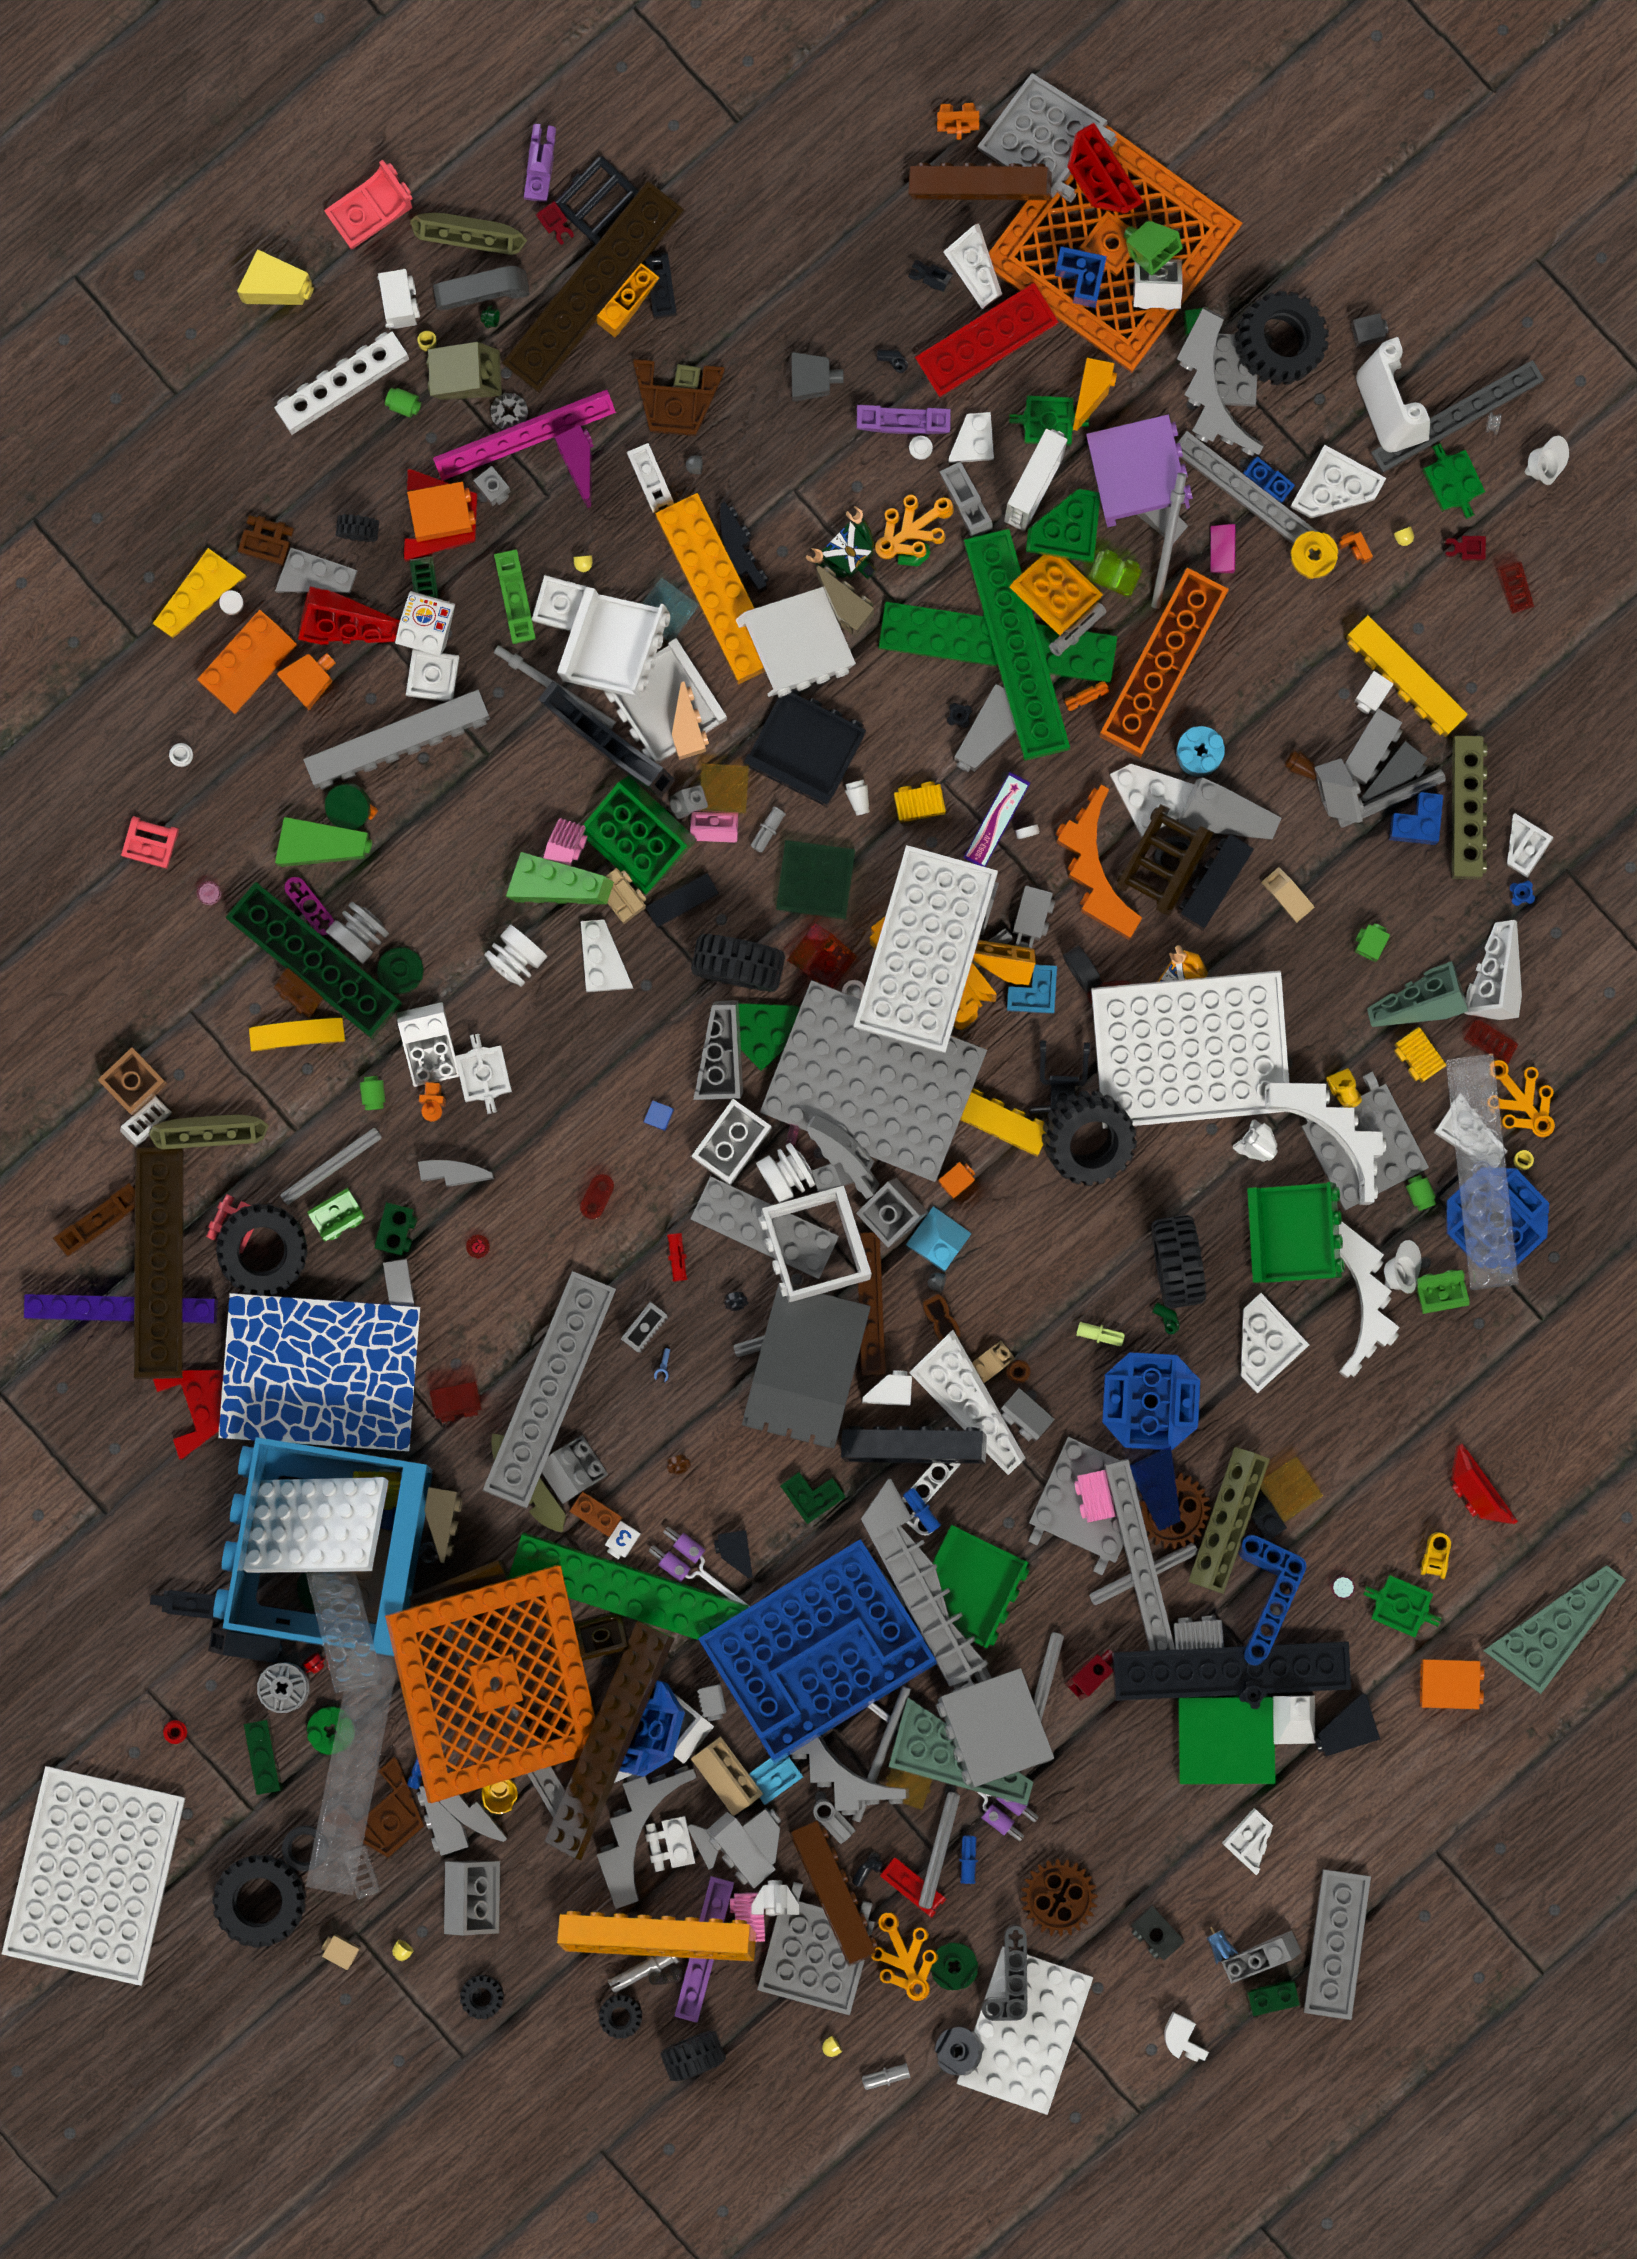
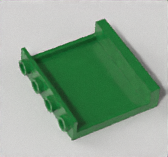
M1327 1182L1322 1184L1247 1188L1253 1283L1342 1278L1341 1272H1344L1345 1268L1344 1260L1340 1257V1249L1343 1248V1238L1339 1234L1342 1216L1337 1206V1201H1340V1189L1336 1187V1183Z
M951 1525L932 1564L937 1565L936 1572L941 1590L947 1588L950 1590L949 1593L943 1596L948 1616L951 1617L960 1612L963 1615L952 1622V1624L963 1637L970 1638L974 1636L976 1640L973 1642L988 1648L989 1644L994 1646L999 1633L996 1632L999 1623L1004 1625L1009 1615V1611L1006 1610L1009 1602L1014 1603L1020 1592L1017 1586L1020 1580L1025 1581L1030 1571V1568L1027 1567L1029 1562Z
M1267 1693V1696L1263 1697V1700L1260 1702L1258 1709H1252L1250 1704L1241 1702L1239 1695H1230L1231 1697L1177 1698L1179 1717L1178 1784H1275L1273 1697H1269V1693Z

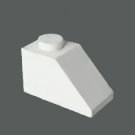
M1374 671L1354 702L1358 704L1356 707L1366 714H1369V712L1374 714L1393 686V683Z

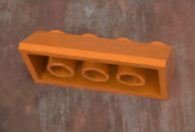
M259 610L197 680L231 712L236 714L297 644L275 622Z

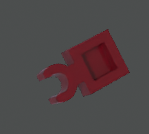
M555 201L535 214L548 234L553 231L556 232V240L560 245L564 244L561 239L562 233L565 232L571 238L574 237L572 230L563 226L568 220Z
M1462 536L1461 542L1453 538L1445 540V544L1454 546V551L1445 552L1446 557L1451 558L1461 554V561L1486 560V536Z

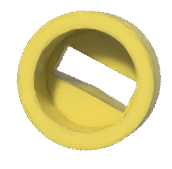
M423 331L418 336V345L422 350L428 352V349L436 347L437 340L433 332Z
M1411 527L1394 533L1396 541L1402 546H1407L1413 542L1414 533Z
M592 556L573 557L574 566L578 571L587 572L592 567Z
M1526 1150L1519 1151L1514 1157V1165L1519 1170L1529 1169L1534 1162L1533 1155ZM1518 1160H1520V1161H1522V1162H1524V1163H1528V1165H1525V1164H1523V1163H1520V1162H1518Z
M398 1940L392 1952L398 1961H404L411 1956L414 1950L405 1941Z
M833 2035L824 2041L822 2048L825 2055L834 2057L843 2052Z

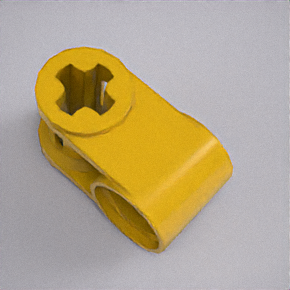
M1349 1068L1326 1077L1333 1096H1336L1343 1108H1353L1361 1103V1095L1356 1089V1081Z
M1435 1532L1429 1536L1422 1560L1421 1575L1427 1573L1440 1576V1579H1445L1451 1548V1541L1447 1535ZM1437 1537H1443L1445 1540V1546L1440 1550H1436L1433 1546L1434 1539ZM1430 1565L1439 1566V1568L1430 1567Z

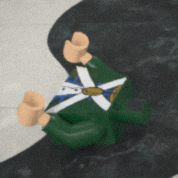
M854 506L857 510L855 516L852 517L848 511L846 512V516L854 523L850 521L822 551L811 548L815 551L816 555L814 558L806 556V559L816 563L817 566L819 565L823 569L825 566L836 574L835 577L844 578L848 576L852 578L859 571L866 579H869L877 571L868 561L873 556L875 544L871 529L864 520L862 511L857 506Z

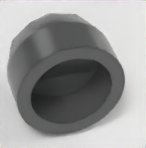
M690 456L686 461L687 470L692 474H702V456Z
M941 1273L931 1274L927 1281L929 1288L935 1292L942 1293L947 1276Z

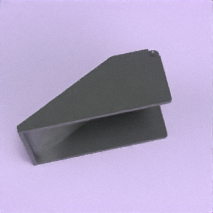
M778 1284L742 1425L762 1431L766 1422L769 1423L767 1430L769 1433L786 1437L787 1429L789 1428L792 1429L790 1436L792 1439L809 1443L810 1436L813 1434L815 1435L813 1444L835 1448L871 1306L823 1293L788 1303L787 1296H782ZM792 1286L794 1291L803 1289L800 1287Z

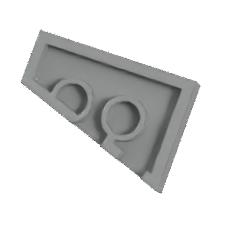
M290 548L275 592L306 593L311 586L338 594H350L358 571Z

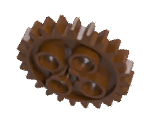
M1168 1471L1167 1478L1162 1473H1159L1158 1481L1151 1477V1486L1143 1484L1146 1490L1145 1493L1137 1492L1142 1498L1139 1504L1148 1540L1153 1538L1152 1544L1158 1545L1161 1541L1163 1548H1167L1170 1543L1172 1549H1176L1177 1542L1181 1547L1186 1546L1185 1540L1194 1543L1192 1536L1197 1535L1201 1537L1202 1535L1198 1529H1206L1207 1526L1202 1522L1203 1520L1210 1519L1209 1516L1204 1515L1205 1511L1211 1509V1507L1204 1505L1209 1498L1201 1496L1205 1489H1196L1199 1482L1195 1480L1190 1483L1191 1476L1186 1475L1183 1479V1474L1177 1472L1175 1478L1171 1471ZM1170 1488L1172 1495L1170 1499L1164 1500L1162 1496L1163 1491ZM1182 1491V1495L1178 1498V1493ZM1191 1499L1192 1507L1190 1510L1185 1511L1183 1503L1185 1500ZM1173 1507L1176 1512L1173 1514L1168 1511V1508ZM1159 1509L1161 1517L1158 1521L1154 1522L1152 1520V1513ZM1180 1520L1181 1529L1174 1532L1172 1525L1175 1521Z
M1058 1858L1055 1860V1865H1051L1050 1861L1046 1860L1047 1867L1045 1868L1037 1864L1039 1872L1036 1873L1030 1870L1033 1876L1032 1880L1024 1879L1029 1886L1021 1887V1890L1027 1893V1896L1020 1897L1021 1901L1027 1902L1022 1907V1910H1030L1026 1918L1031 1919L1034 1917L1035 1920L1032 1926L1035 1927L1040 1923V1932L1042 1933L1046 1928H1049L1050 1936L1054 1934L1055 1930H1058L1060 1937L1063 1935V1930H1067L1069 1935H1072L1073 1927L1081 1931L1079 1923L1082 1922L1088 1925L1089 1923L1085 1917L1086 1915L1093 1917L1094 1914L1089 1909L1097 1907V1904L1091 1902L1092 1899L1098 1897L1097 1894L1091 1893V1890L1095 1889L1096 1885L1088 1884L1092 1876L1084 1877L1086 1869L1083 1868L1077 1871L1078 1863L1075 1862L1070 1867L1068 1859L1065 1860L1063 1865H1060ZM1058 1875L1061 1879L1059 1886L1055 1888L1050 1887L1047 1883L1049 1876ZM1069 1878L1070 1882L1063 1892L1065 1901H1059L1053 1915L1049 1917L1048 1913L1056 1900L1053 1894H1059L1065 1880ZM1073 1886H1079L1082 1889V1894L1077 1899L1069 1896V1889ZM1040 1896H1046L1050 1900L1049 1906L1045 1909H1040L1036 1905V1901ZM1062 1907H1067L1071 1911V1915L1067 1920L1058 1918L1057 1913Z

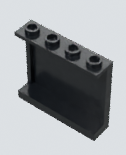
M791 689V693L778 697L750 754L747 755L744 761V766L828 808L866 734V730L863 729L864 725L854 719L848 721L842 718L843 714L832 708L828 711L821 707L822 703L813 698L806 700L800 697L801 693L799 691Z

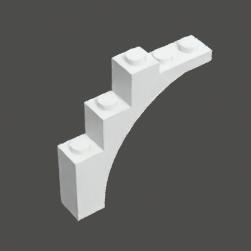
M1269 1083L1266 1085L1265 1110H1278L1297 1114L1315 1122L1330 1133L1343 1147L1356 1170L1359 1179L1360 1205L1374 1203V1199H1377L1378 1196L1377 1185H1374V1175H1377V1162L1374 1161V1158L1381 1157L1383 1152L1386 1151V1139L1383 1138V1132L1355 1131V1128L1358 1126V1116L1354 1114V1108L1326 1107V1104H1329L1330 1093L1329 1090H1326V1084Z
M1342 1222L1339 1225V1234L1343 1238V1248L1340 1249V1257L1343 1258L1354 1278L1361 1304V1325L1358 1341L1353 1355L1339 1371L1341 1375L1348 1378L1350 1375L1354 1377L1362 1368L1360 1362L1365 1356L1369 1358L1377 1349L1374 1345L1376 1342L1382 1347L1386 1346V1344L1391 1346L1399 1336L1396 1332L1400 1327L1378 1311L1379 1307L1384 1309L1392 1299L1389 1297L1392 1291L1370 1274L1371 1271L1376 1273L1384 1262L1381 1258L1384 1254Z

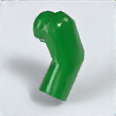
M924 543L926 554L921 558H917L914 555L899 554L898 565L920 566L930 556L929 545ZM918 547L915 551L921 552L923 548Z

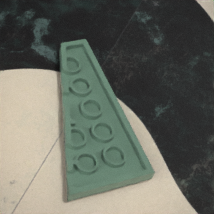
M1605 1565L1482 1651L1541 1694L1626 1579Z
M907 1698L889 1763L890 1768L1027 1806L1033 1781L1019 1772L980 1785L974 1789H970L969 1785L966 1786L961 1774L964 1771L961 1762L957 1763L953 1753L955 1745L953 1740L948 1739L945 1732L947 1724L910 1698Z

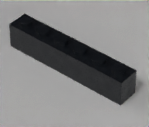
M850 1426L849 1429H842L841 1458L845 1462L986 1464L987 1435L977 1427H967L966 1431H957L955 1427H943V1431L934 1430L932 1427H919V1430H910V1427L898 1426L896 1430H887V1427L874 1426L873 1430H864V1427Z

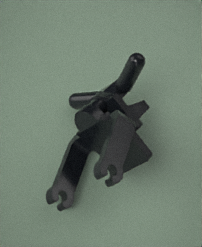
M1040 1040L1039 1079L1042 1084L1051 1085V1105L1030 1107L1028 1112L1031 1116L1048 1115L1051 1110L1055 1111L1058 1108L1056 1106L1058 1102L1062 1101L1064 1103L1068 1100L1067 1096L1075 1095V1086H1084L1086 1084L1090 1042H1084L1082 1080L1079 1081V1077L1049 1076V1079H1045L1046 1040Z

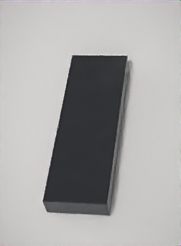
M708 873L646 906V909L656 927L659 928L719 895Z

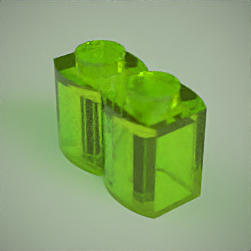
M1110 550L1100 551L1087 579L1130 598L1143 571L1139 568L1140 565L1129 559L1126 562L1121 561L1117 558L1118 555Z

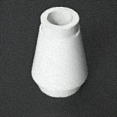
M864 780L846 784L847 790L845 792L856 816L869 813L868 786L865 785Z

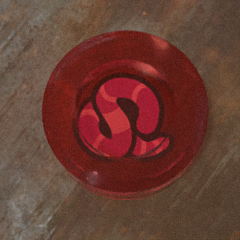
M474 1235L468 1239L466 1250L471 1257L481 1259L489 1253L490 1243L486 1237Z

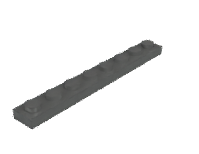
M1532 360L1430 418L1428 441L1397 452H1387L1381 446L1370 454L1383 474L1544 382V378Z

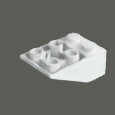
M443 1002L398 1012V1026L414 1087L425 1085V1082L433 1083L459 1077Z

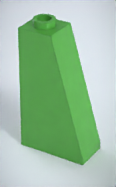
M284 817L275 864L280 867L365 859L366 853L370 854L372 840L369 839V834L366 832Z

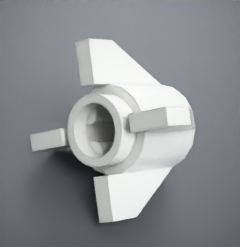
M1254 1119L1251 1121L1250 1130L1242 1140L1233 1145V1149L1239 1154L1246 1155L1252 1159L1262 1162L1270 1161L1278 1151L1272 1129L1265 1123L1260 1124Z
M781 1880L768 1881V1885L762 1886L751 1904V1915H763L764 1909H766V1915L769 1916L785 1915V1909H787V1915H799L798 1902L788 1886L782 1885Z

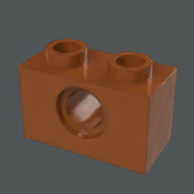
M583 1491L569 1511L608 1537L612 1535L619 1522L623 1519L622 1516Z

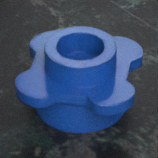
M1530 881L1520 884L1512 883L1509 889L1513 894V905L1519 906L1521 903L1527 902L1531 904L1534 902L1535 896L1532 895L1533 884Z

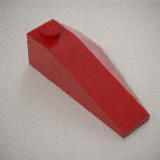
M310 586L304 604L298 640L320 645L329 644V641H343V644H350L351 641L364 640L366 643L395 642L400 620L333 591Z

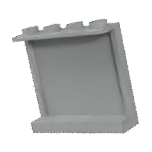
M1021 1668L944 1695L938 1699L939 1703L936 1704L938 1713L941 1718H945L947 1724L945 1727L946 1735L949 1740H953L955 1759L957 1763L961 1762L964 1770L961 1772L965 1785L970 1786V1789L1054 1759Z

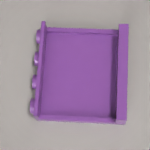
M1169 414L1086 434L1107 527L1115 526V519L1171 506L1170 496L1171 491L1175 488L1177 473L1187 474L1185 464L1180 465L1179 457H1183L1180 443L1175 444L1174 436H1178L1176 423L1170 422ZM1190 485L1184 487L1186 509L1190 508L1188 500L1193 499Z

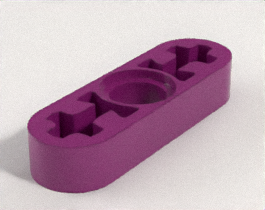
M292 877L288 879L285 883L286 894L317 933L322 936H329L324 928L319 929L321 923L317 918L314 921L311 918L316 917L323 910L324 913L320 916L324 921H331L328 924L330 927L334 922L332 916L301 878ZM295 883L298 885L301 883L302 886L299 888L304 895L306 892H309L310 895L303 897L297 903L296 900L300 899L296 892L290 893L292 890L291 884ZM308 900H313L317 904V909L313 913L304 911V903Z

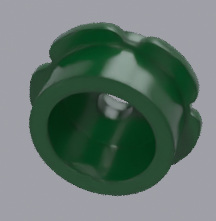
M490 305L482 311L481 322L484 323L486 328H496L500 321V311Z

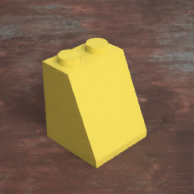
M257 249L237 292L241 301L245 304L303 305L305 299H310L314 287H312V281L307 272Z

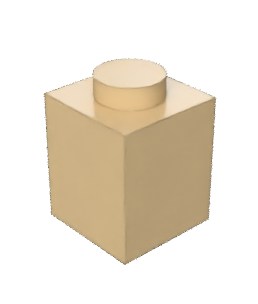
M335 1934L333 1938L328 1937L322 1946V1950L325 1951L322 1957L348 1970L361 1947Z

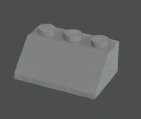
M446 1861L444 1934L479 1935L499 1933L500 1861Z

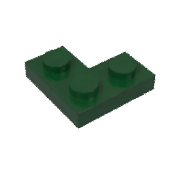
M798 1472L780 1485L807 1525L846 1497L833 1478L812 1491L800 1472Z

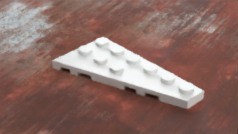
M952 1330L909 1373L965 1431L967 1427H977L987 1435L986 1453L1009 1475L1025 1459V1456L955 1332Z

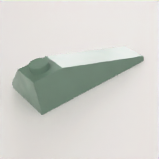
M1451 961L1429 969L1423 973L1424 977L1414 984L1412 981L1405 984L1406 989L1398 994H1389L1368 1007L1367 1011L1371 1026L1442 1020L1467 1012L1468 1007L1453 962Z

